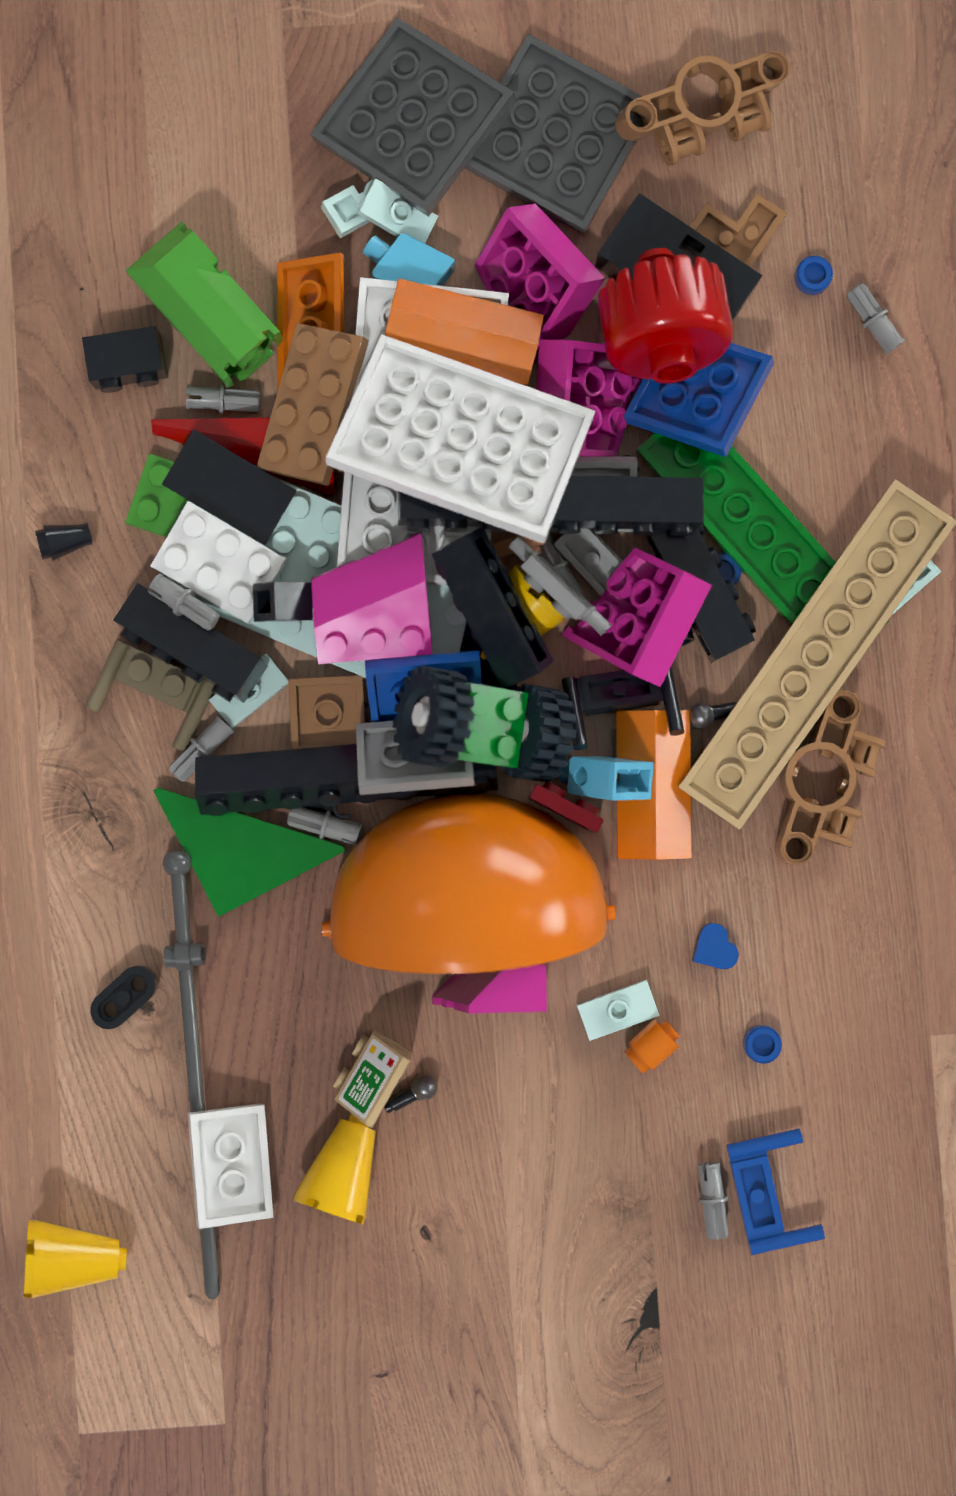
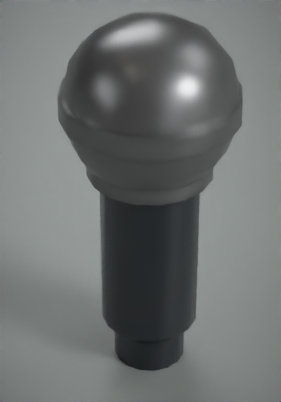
M701 702L696 703L690 708V723L696 728H705L714 720L726 718L736 702L714 706Z
M419 1075L409 1088L390 1097L384 1108L390 1113L398 1111L416 1100H430L437 1092V1083L430 1075Z

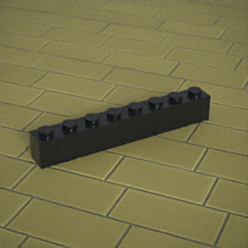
M571 475L551 528H558V533L577 534L581 532V528L595 529V533L601 535L616 534L618 529H633V534L652 535L655 534V530H670V535L674 536L691 535L693 530H697L704 523L703 478ZM398 491V526H407L408 531L424 532L429 531V526H445V531L465 532L467 527L483 526L487 533L505 532L502 528Z
M357 744L195 757V797L201 815L221 816L232 812L247 811L258 813L263 810L280 808L294 810L304 806L315 805L330 807L339 803H372L376 800L387 799L409 800L413 797L422 796L446 797L450 794L470 792L482 794L487 791L498 790L497 766L472 762L474 786L360 795Z

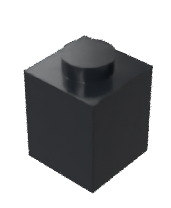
M312 582L252 584L254 622L313 620Z

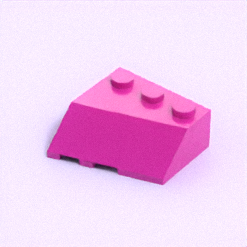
M537 204L507 208L474 265L487 291L509 293L508 306L544 315L539 342L540 339H565L572 332L606 279ZM538 343V347H537V351H536L534 363L538 360V355H539V343Z
M540 339L536 390L595 411L579 456L616 457L627 425L624 414L631 395L636 393L641 380L617 371L608 361L604 344L574 340Z
M422 531L409 536V539L403 542L383 547L377 550V553L358 561H350L312 577L313 620L318 664L432 654V635Z
M634 548L606 581L607 589L596 602L590 600L596 607V610L612 626L600 636L586 621L580 620L575 627L569 626L562 636L628 673L661 687L712 585L638 548Z
M546 964L491 972L453 974L432 996V1004L442 1005V1007L446 1008L454 1007V1010L465 1013L547 1012Z

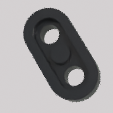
M142 965L126 969L93 1000L90 1014L94 1023L103 1029H114L125 1023L156 993L158 981L155 973L150 968ZM136 977H141L145 981V988L142 991L136 990L133 986V981ZM109 1002L116 1004L118 1008L115 1016H111L106 1012V1005Z

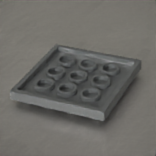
M397 17L310 135L316 143L372 180L376 178L383 182L405 202L429 217L516 98L512 90Z
M528 34L500 82L514 92L516 99L464 169L528 204H537L544 213L585 235L637 140H624L619 136L615 126L616 117L631 101L642 96ZM631 112V122L637 127H642L643 124L640 116Z

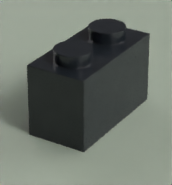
M156 326L82 337L88 380L96 390L100 389L103 393H112L122 390V385L137 383L139 387H149L157 385L159 379L168 378L162 337Z

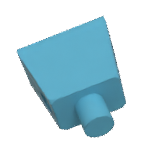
M401 233L391 246L375 235L363 250V254L377 264L371 272L372 279L398 281V278L420 284L443 286L455 271V260L405 233Z
M572 756L566 768L560 767L561 774L559 779L562 783L568 784L567 790L569 794L611 801L651 799L654 762L604 756ZM617 773L620 774V779H619L618 783H617Z

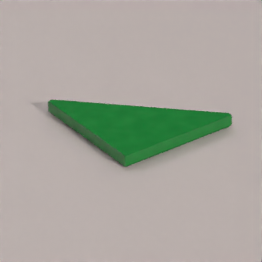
M162 788L153 790L183 850L187 851L190 855L191 865L218 917L346 851L342 845L237 812L226 813L221 816L201 815L196 799Z

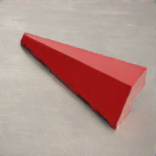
M270 417L151 419L153 435L162 436L185 445L194 429L257 467ZM333 468L329 486L267 472L270 475L290 481L292 484L313 489L329 497H335V468Z

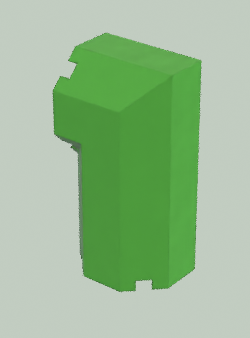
M181 221L125 271L136 286L226 387L229 388L234 385L231 380L232 378L237 377L240 382L244 381L265 364L273 355L272 350L269 348L274 341L279 346L283 338L281 332L233 280L225 269L220 272L217 268L219 260L190 228L187 229L186 225Z

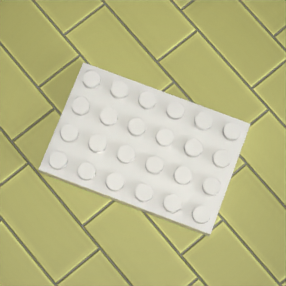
M381 334L328 451L326 465L544 544L589 431L595 411Z

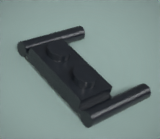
M672 666L661 687L634 676L625 670L562 679L563 692L569 696L567 700L572 701L574 706L571 713L576 714V722L572 724V729L576 730V738H572L574 750L588 748L582 713L590 716L659 705V701H663L670 735L677 736L685 732Z

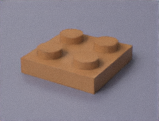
M362 676L288 679L292 749L357 744L356 724L366 723L364 681Z

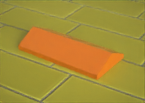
M342 253L277 263V329L281 332L283 338L280 345H277L278 388L296 323L344 332V254Z
M398 278L385 336L528 386L544 315Z
M665 710L616 711V758L654 762L651 799L617 800V859L662 860L692 858L691 796L678 787L691 769L690 710H680L685 732L677 736L670 735ZM617 773V783H618V781H619V779H620V774H619V773Z

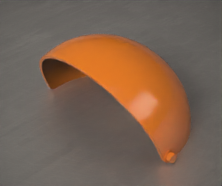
M460 793L446 797H434L409 805L388 816L364 835L352 849L338 873L332 894L329 921L322 922V936H330L332 948L339 956L348 961L371 968L425 974L479 973L528 967L580 953L594 946L605 937L609 920H616L615 905H608L605 902L600 874L592 857L578 838L561 822L546 812L515 799L490 794Z

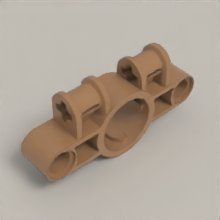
M768 51L732 65L716 56H697L675 72L664 89L636 98L624 107L616 117V131L619 136L628 141H636L654 134L661 156L668 166L676 164L678 159L685 156L704 154L706 151L704 136L713 133L722 125L725 126L726 132L733 142H738L743 139L744 135L757 130L761 132L768 131L771 128L772 120L764 94L769 93L786 80L790 71L789 62L786 56L777 51ZM763 66H766L771 70L773 75L772 80L768 79L764 75L762 69ZM701 73L709 76L717 83L719 97L723 99L721 114L719 112L706 119L696 117L687 109L689 105L686 99L682 97L681 92L683 78L686 74L688 78H692ZM631 112L640 116L643 124L642 127H637L631 122Z
M841 690L836 693L815 723L809 744L798 747L780 773L781 790L789 804L775 843V852L779 860L785 864L802 865L808 862L814 854L819 838L844 847H852L853 842L850 839L856 821L862 817L863 812L844 804L851 798L855 790L857 774L875 778L876 771L874 766L880 749L885 748L886 741L855 730L862 705L858 696L851 691ZM837 698L846 700L849 705V713L845 718L837 716L833 710V703ZM809 751H819V756L829 760L833 757L840 766L842 778L839 780L834 791L838 793L837 796L829 803L820 806L818 805V800L808 797L801 798L795 790L793 777H797L799 771V764L797 762L799 758ZM791 838H797L803 846L801 855L795 859L790 858L786 853V844Z

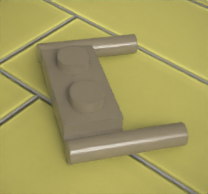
M116 640L85 707L99 713L115 679L187 712L172 747L184 751L189 746L190 739L193 737L207 708L209 699L214 693L211 691L214 685L203 679L200 683H197L181 673L182 669L171 664L168 665L156 657Z

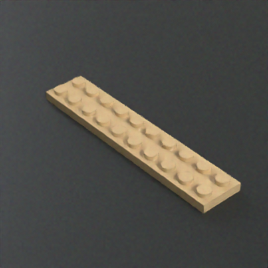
M894 479L678 787L740 830L956 525V520Z

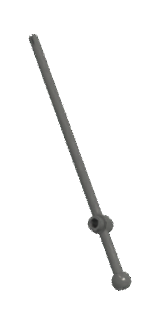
M187 851L167 852L162 863L166 873L171 875L176 933L175 945L165 946L164 963L166 968L176 967L179 971L190 1112L205 1111L194 968L195 966L205 965L206 951L203 943L194 944L191 940L186 873L189 872L192 864L191 857ZM215 1227L200 1229L205 1294L209 1299H215L220 1293Z

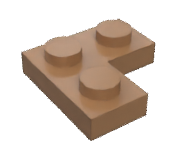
M756 193L737 223L708 203H705L690 227L749 267H752L785 219L787 212Z

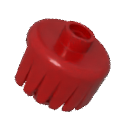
M654 248L643 252L639 256L633 268V281L628 268L619 271L616 288L613 278L607 281L605 288L602 287L599 291L598 307L606 356L609 363L617 371L635 378L653 379L659 383H677L692 377L698 370L714 363L726 353L733 340V324L724 275L719 271L715 263L710 262L709 267L706 259L696 256L694 271L687 255H674L669 249Z

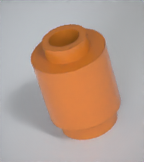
M654 1019L628 1042L630 1046L624 1053L644 1074L649 1069L655 1070L679 1048L675 1041L680 1036L666 1020L659 1024Z

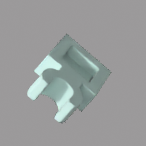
M371 181L366 184L364 191L360 194L352 185L322 202L321 209L339 238L370 222L356 212Z

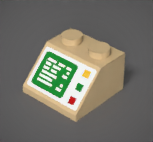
M375 1030L370 1038L362 1035L352 1052V1055L358 1059L351 1071L345 1067L343 1068L333 1086L339 1090L334 1100L371 1128L412 1056V1051Z

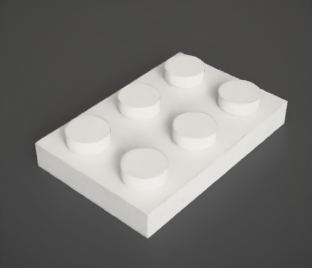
M188 501L150 566L250 624L253 619L252 584L274 582L287 559Z
M259 1103L187 1113L196 1226L202 1229L274 1218L264 1104Z

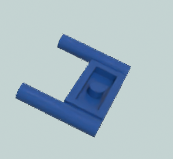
M800 1128L726 1144L751 1256L825 1239L821 1224L788 1232L784 1231L767 1151L803 1143Z

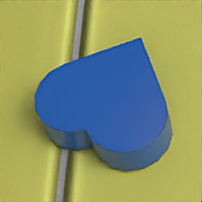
M717 923L704 925L699 932L692 961L719 969L732 968L738 961L739 953L736 946L728 941L727 930Z

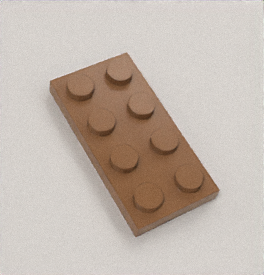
M296 323L259 456L258 468L266 472L329 486L333 467L326 465V456L350 405L369 342L365 337Z

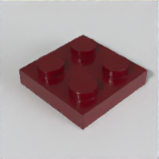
M547 781L543 786L534 785L527 799L591 833H598L604 819L597 816L599 808L582 799L577 800L576 804L564 799L566 791Z

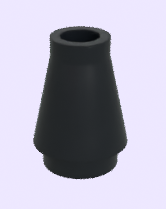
M87 523L79 525H43L44 529L35 531L42 560L52 558V561L82 547L93 545Z

